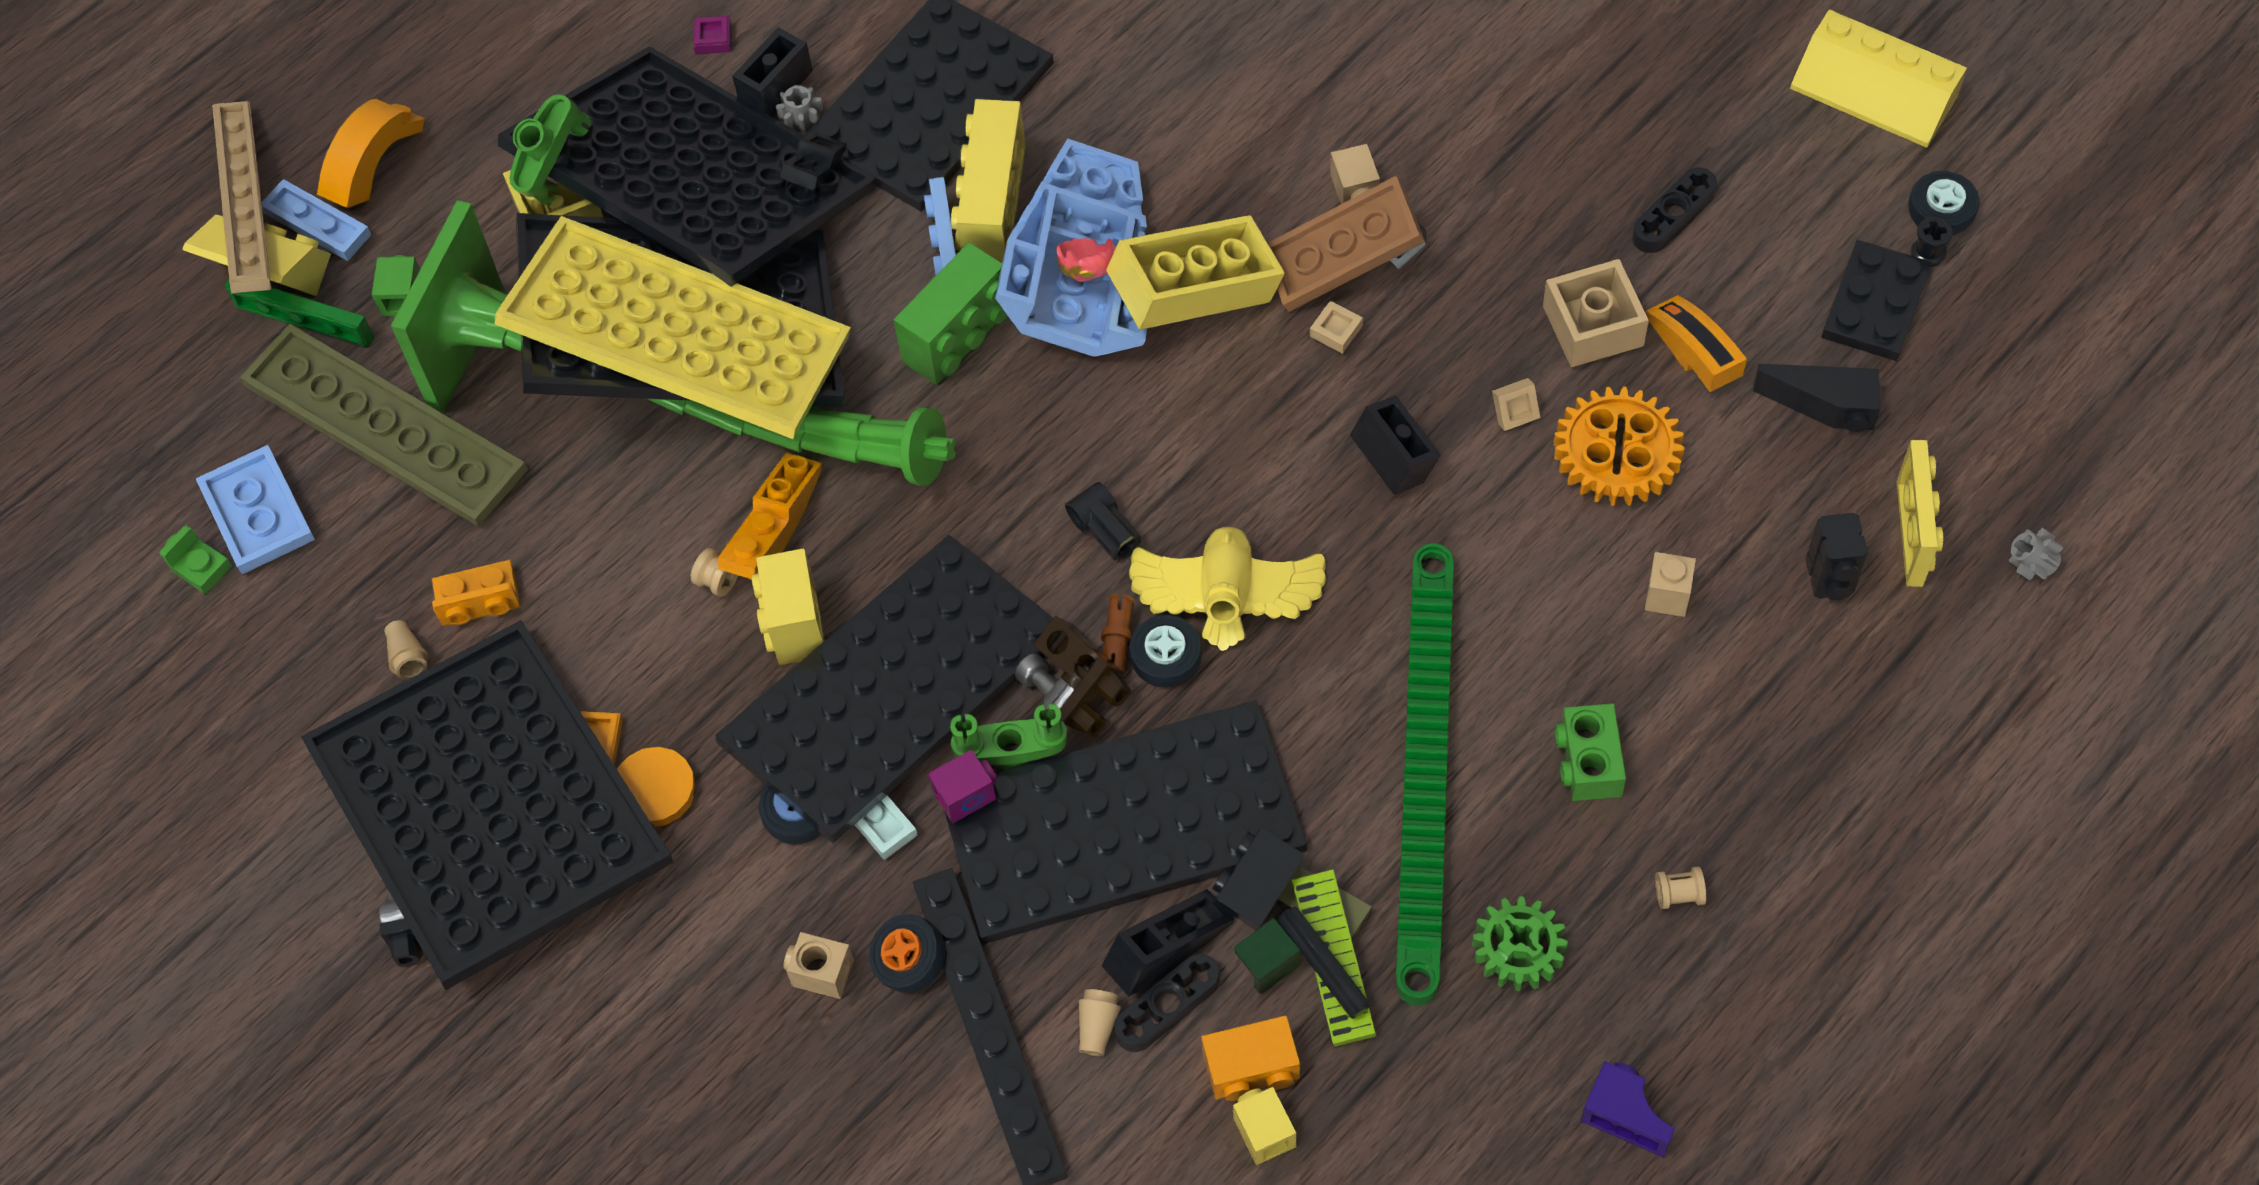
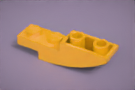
M787 452L784 454L753 496V510L718 556L719 570L752 579L751 574L758 573L756 557L782 553L814 491L822 470L821 462Z

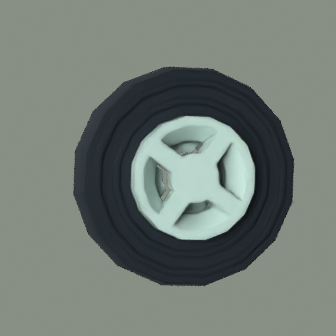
M1934 171L1922 176L1914 184L1908 201L1910 217L1917 226L1925 218L1940 217L1951 225L1953 229L1952 236L1964 232L1974 222L1980 205L1978 191L1971 181L1960 174L1949 171Z
M1170 615L1151 617L1141 623L1132 634L1129 645L1131 665L1138 676L1151 685L1165 688L1180 685L1189 680L1200 666L1202 657L1200 636L1189 622L1180 617Z

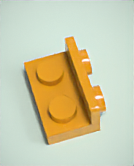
M510 560L432 578L435 600L432 601L433 610L442 626L462 625L471 619L487 615L499 616L507 613L509 610L521 608L514 567Z

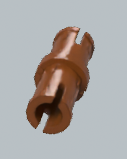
M1112 594L1108 600L1107 625L1101 632V640L1104 642L1103 654L1126 675L1127 649L1133 634L1130 630L1135 600L1133 597L1123 594L1122 608L1120 610L1119 594Z

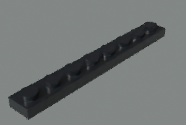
M953 868L913 881V886L925 919L930 921L941 932L946 945L943 969L1022 1185H1051L1067 1179L1065 1168Z

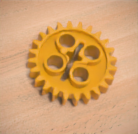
M1606 387L1605 397H1600L1592 390L1590 391L1589 402L1578 397L1575 409L1567 407L1564 419L1558 420L1553 445L1556 446L1554 459L1561 460L1559 472H1570L1567 482L1569 486L1578 482L1581 483L1580 495H1584L1590 490L1595 491L1594 502L1597 503L1603 495L1609 496L1611 506H1615L1618 497H1623L1626 504L1631 506L1634 495H1638L1643 502L1648 501L1649 490L1660 495L1663 483L1671 485L1674 473H1679L1682 462L1680 459L1683 458L1685 449L1682 446L1684 433L1677 431L1678 418L1668 419L1670 408L1667 406L1657 410V397H1653L1647 402L1642 401V390H1639L1634 397L1628 396L1627 387L1621 389L1620 395H1614L1612 389ZM1621 417L1625 420L1620 474L1616 475L1612 470L1618 418ZM1595 425L1605 426L1606 429L1596 428ZM1641 429L1646 431L1647 433H1638L1634 430ZM1595 458H1597V459H1601V460L1604 461V462H1602V463H1596V462H1593V461L1590 460V459H1595ZM1631 463H1639L1644 467H1635Z

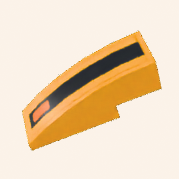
M1677 295L1645 311L1649 322L1685 371L1693 369L1709 392L1743 376L1747 358L1709 316L1688 300Z

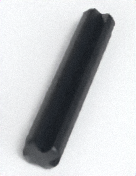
M1293 906L1284 911L1278 917L1280 925L1298 946L1300 952L1345 1012L1352 1019L1363 1014L1369 1008L1368 1000L1300 910Z

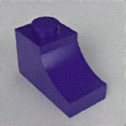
M1604 1061L1584 1107L1581 1122L1664 1158L1675 1128L1662 1121L1648 1105L1643 1091L1646 1078L1639 1076V1073L1629 1065L1623 1063H1615L1613 1065Z

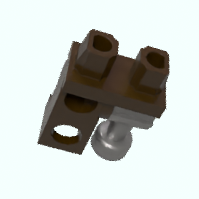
M1055 616L1033 645L1064 673L1058 680L1047 673L1048 663L1037 653H1032L1019 663L1016 668L1015 677L1026 687L1037 686L1045 695L1044 706L1047 710H1049V704L1057 705L1061 711V720L1066 726L1096 737L1106 726L1107 721L1097 709L1105 699L1110 704L1118 707L1131 694V689L1122 679L1125 673L1120 668L1115 666L1108 657L1090 643L1074 624ZM1062 632L1052 647H1050L1052 638L1057 633Z

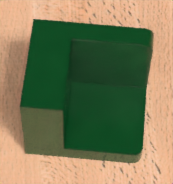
M1274 918L1234 947L1237 957L1254 976V988L1259 994L1264 993L1300 967V949Z

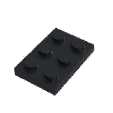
M1857 239L1821 338L1897 361L1932 262Z

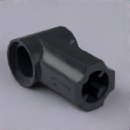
M1094 483L1065 503L1066 512L1075 526L1083 533L1088 531L1114 561L1127 558L1141 543V535L1119 512L1115 499L1102 483Z

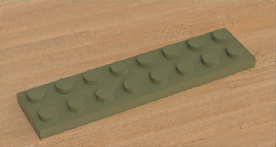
M289 324L240 377L241 382L246 388L478 527L528 471L525 462L292 324Z

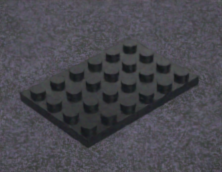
M928 0L804 136L815 131L847 143L842 158L877 178V187L922 212L926 208L924 195L931 194L929 179L944 177L946 185L962 167V145L969 144V137L966 136L967 114H973L975 99L1021 101L1054 64L1053 54L955 0Z

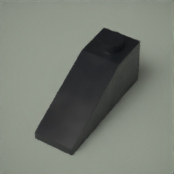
M1758 364L1753 383L1754 392L1832 428L1847 429L1852 432L1874 430L1880 412L1879 369Z
M1206 889L1119 933L1102 967L1129 997L1161 980L1185 959L1192 956L1229 927L1235 918L1214 904L1215 897Z

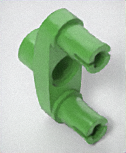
M558 94L548 98L533 119L529 118L521 121L513 132V143L518 150L510 171V184L520 194L534 197L542 204H551L555 198L549 195V191L556 195L558 193L557 185L546 178L554 166L569 132L578 137L584 136L588 130L582 126V123L586 126H591L590 117L579 111L576 103L565 95Z
M1044 704L1038 706L1034 712V719L978 726L976 719L972 715L965 714L966 722H962L961 715H958L952 719L950 724L953 734L951 747L955 758L972 749L980 762L986 759L990 766L997 765L1002 771L1027 765L1033 760L1055 755L1065 748L1068 740L1067 728L1061 720L1060 708L1055 704H1049V711L1047 712L1045 711ZM1013 743L1020 745L1014 751L1002 750V748L1007 744Z

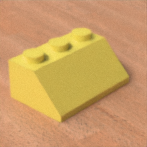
M214 215L184 243L182 250L228 266L223 216ZM265 223L264 230L270 281L317 296L331 254L318 249L319 241L300 234H297L296 240L285 237L287 230Z

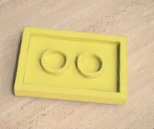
M1910 440L1896 481L1906 587H1923L1928 572L1935 569L1936 552H1941L1943 547L1942 527H1936L1935 516L1938 515L1940 506L1938 491H1932L1931 480L1935 479L1936 460L1934 456H1929L1927 440Z

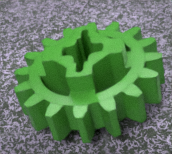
M1519 896L1515 906H1511L1510 902L1503 898L1501 899L1500 911H1497L1492 906H1488L1485 915L1487 920L1478 918L1475 930L1479 933L1474 934L1472 946L1478 948L1475 952L1474 960L1476 963L1487 962L1483 975L1489 977L1494 973L1498 974V986L1503 987L1508 980L1514 981L1515 991H1520L1522 983L1528 981L1533 989H1537L1540 976L1551 981L1555 972L1553 967L1561 969L1563 966L1564 956L1561 953L1566 952L1568 941L1561 938L1564 935L1565 926L1564 924L1553 925L1556 912L1554 910H1550L1545 914L1540 912L1541 901L1539 900L1532 907L1526 906L1524 896ZM1493 933L1497 935L1496 940L1500 943L1496 951L1493 950L1491 945ZM1543 936H1546L1549 950L1546 955L1543 953L1544 948L1539 944Z

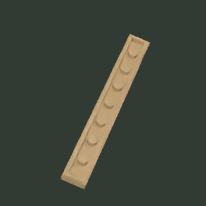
M250 102L213 104L231 294L271 290Z

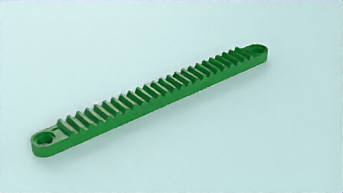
M1436 543L1425 544L1415 552L1412 568L1395 985L1400 998L1407 1004L1414 1006L1425 1005L1431 1002L1437 995L1440 980L1454 561L1449 549ZM1429 558H1436L1442 561L1444 568L1438 573H1429L1423 569L1422 563ZM1413 972H1420L1428 977L1430 985L1423 991H1413L1406 985V977Z

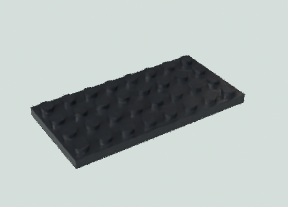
M948 535L716 734L717 744L834 844L952 738L953 734L950 724L954 717L961 715L962 722H966L965 714L975 717L1016 680V668L1026 656L1032 653H1037L1041 657L1044 655L1033 644L1052 621L1053 617L953 537ZM1062 632L1057 633L1052 638L1050 647H1052Z
M1257 700L995 773L997 782L993 783L996 800L953 824L945 813L982 944L1219 877L1225 867L1233 871L1241 857L1235 854V851L1247 832L1256 835L1261 827L1300 852L1307 851V843Z

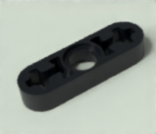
M1697 167L1688 170L1636 220L1632 235L1635 247L1646 253H1654L1663 249L1713 200L1717 185L1715 175L1708 169ZM1701 184L1705 186V189H1704L1703 187L1697 188V189L1692 193V197H1691V198L1689 197V195H1690V193H1691L1692 185L1695 186V187H1698V186H1700ZM1670 204H1677L1685 210V213L1680 216H1672L1664 208ZM1657 223H1660L1657 235L1653 233L1649 236L1644 235V231L1650 233L1657 227Z
M1194 954L1188 957L1122 1011L1115 1021V1035L1118 1044L1129 1052H1140L1147 1049L1217 990L1220 981L1219 967L1216 961L1205 954ZM1196 969L1201 973L1207 969L1208 981L1204 983L1198 979L1189 986V995L1191 997L1188 998L1183 988L1193 980L1192 970ZM1172 993L1179 998L1180 1004L1175 1011L1164 1013L1156 1008V999L1161 994ZM1148 1008L1151 1017L1158 1024L1154 1025L1152 1018H1150L1142 1025L1143 1035L1141 1037L1134 1033L1127 1037L1126 1025L1129 1023L1134 1026L1140 1025L1146 1020L1144 1009Z

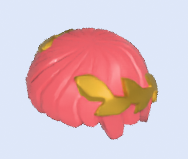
M1074 238L1071 241H1064L1056 247L1058 255L1056 259L1060 270L1066 276L1079 282L1090 281L1108 274L1106 269L1116 247H1114L1112 239H1107L1106 245H1098L1093 238Z

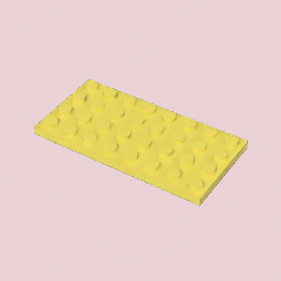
M563 216L559 218L495 314V325L790 439H794L847 342L851 329L849 326L736 283L730 287L714 274Z

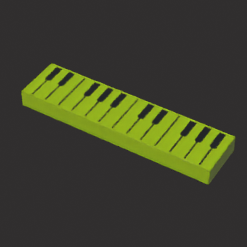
M1334 870L1292 880L1300 912L1367 999ZM1315 972L1334 1047L1376 1037L1370 1009L1368 1008L1363 1014L1354 1019L1350 1018Z

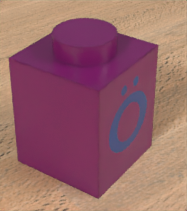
M972 749L928 773L931 790L952 824L996 800L993 783L997 782V777L988 761L985 759L980 762Z

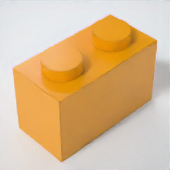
M1287 1016L1201 1036L1202 1052L1215 1100L1224 1097L1229 1101L1238 1100L1246 1092L1258 1088L1268 1087L1269 1089L1273 1087L1274 1090H1280L1294 1083L1293 1080L1300 1079V1062Z

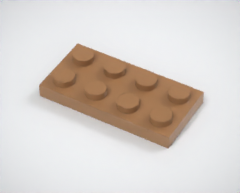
M1396 175L1267 244L1285 272L1277 290L1283 306L1290 312L1424 243L1425 240L1403 183Z

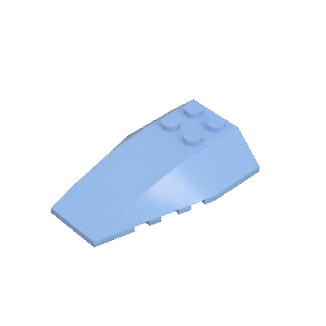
M1067 138L1006 243L995 299L1021 334L1093 357L1143 346L1146 340L1147 328L1139 330L1109 275L1106 274L1090 281H1075L1060 270L1056 259L1058 257L1056 247L1060 243L1067 240L1071 241L1074 238H1093L1098 245H1106L1107 239H1112L1114 247H1116L1119 240L1145 236L1147 223L1146 216L1142 215L1141 209L1143 194L1137 161Z

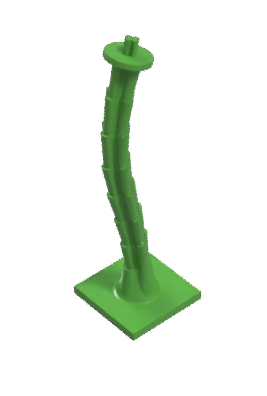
M459 200L456 201L391 324V328L425 403L441 413H444L477 346L505 349L509 346L521 352V334L495 325V314L507 295L504 294L505 289L472 204ZM648 399L680 415H683L685 412L736 435L742 436L745 433L799 453L804 449L857 464L863 460L901 468L905 479L911 485L916 486L930 485L941 471L943 462H948L949 459L953 460L956 454L954 451L956 442L954 439L947 438L943 417L935 408L919 407L912 412L908 421L876 419L874 415L819 409V406H811L794 439H790L695 401Z

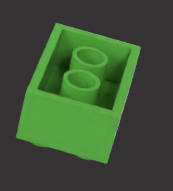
M970 242L958 252L894 319L901 359L904 364L935 385H938L946 376H951L958 369L961 360L971 349H977L990 329L995 324L1002 323L1008 316L995 299L1002 263Z

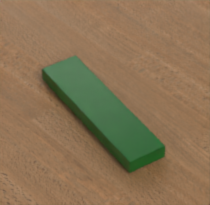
M229 279L224 285L233 304L238 309L362 347H369L374 339V335L365 317L274 288H271V290L231 294Z

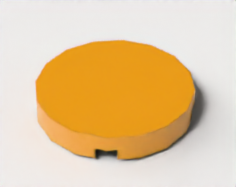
M663 747L644 748L629 755L617 768V771L651 824H654V827L665 826L679 819L692 804L693 793L696 787L695 776L687 760L674 750Z

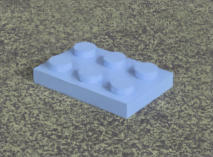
M268 445L196 478L241 574H245L315 540Z

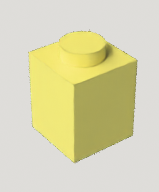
M1273 1087L1262 1091L1260 1088L1253 1089L1238 1098V1103L1233 1105V1118L1256 1165L1296 1148V1132Z

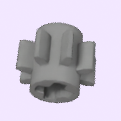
M794 85L785 93H780L782 104L776 105L778 118L784 119L785 125L788 127L802 130L803 132L811 128L819 120L818 113L824 111L822 100L819 97H815L813 87L807 89L803 86Z
M2041 528L2037 534L2027 529L2024 533L2018 535L2011 545L2012 557L2009 559V562L2017 567L2016 572L2028 580H2031L2035 574L2042 579H2046L2048 575L2054 573L2060 565V552L2063 550V546L2055 541L2056 536L2044 528Z

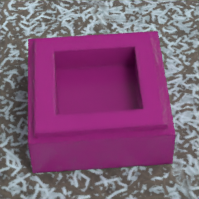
M730 16L694 18L693 48L695 55L731 52Z

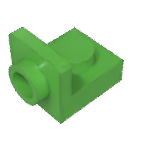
M187 525L183 526L177 534L172 535L160 551L161 557L171 572L205 595L232 567L228 558L201 541L194 530Z

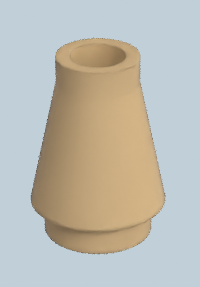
M402 620L389 623L385 627L384 632L387 638L390 671L402 680H409L426 671L429 659L428 653L411 632L408 624Z
M1085 990L1083 999L1079 1000L1080 1053L1104 1056L1106 1045L1121 1010V1007L1117 1005L1118 995L1102 990Z

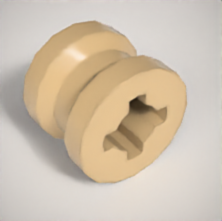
M707 548L698 556L693 565L691 582L699 587L708 586L713 594L723 597L732 589L738 575L719 570V552L712 548Z

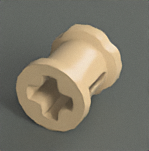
M1699 866L1692 867L1691 872L1668 875L1665 872L1655 873V887L1660 909H1667L1672 904L1695 902L1698 906L1705 905L1706 887L1703 872Z

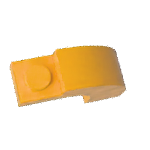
M376 98L362 104L345 120L330 144L322 165L317 195L346 208L369 201L374 173L384 152L395 141L423 132L425 118L412 113L411 109L405 105H390Z

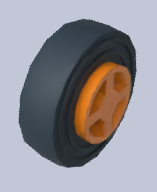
M912 914L899 915L886 921L875 933L870 945L869 962L874 975L885 986L899 992H915L930 985L940 974L945 962L946 945L941 932L930 921ZM914 951L912 957L907 962V957L909 956L910 952Z

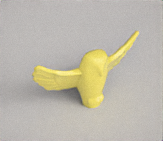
M1233 527L1216 529L1207 539L1203 556L1183 559L1161 557L1144 548L1136 547L1131 554L1132 565L1129 569V576L1132 580L1131 590L1140 595V601L1143 604L1150 605V611L1153 614L1168 611L1172 615H1178L1184 610L1190 614L1197 611L1205 612L1208 617L1202 631V637L1207 639L1211 645H1217L1222 651L1245 639L1241 615L1252 613L1255 616H1260L1265 613L1272 619L1279 618L1281 615L1296 619L1300 616V611L1310 609L1312 601L1322 597L1321 588L1326 583L1324 572L1326 560L1322 554H1314L1301 560L1287 562H1270L1254 559L1251 555V545L1247 536L1242 530Z

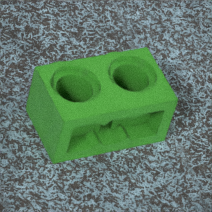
M1614 704L1563 708L1561 723L1555 724V741L1557 749L1564 748L1566 761H1561L1560 763L1561 781L1563 787L1570 786L1572 801L1622 797L1626 776ZM1588 730L1595 736L1584 738L1577 731ZM1592 767L1601 774L1590 776L1584 773L1582 769Z

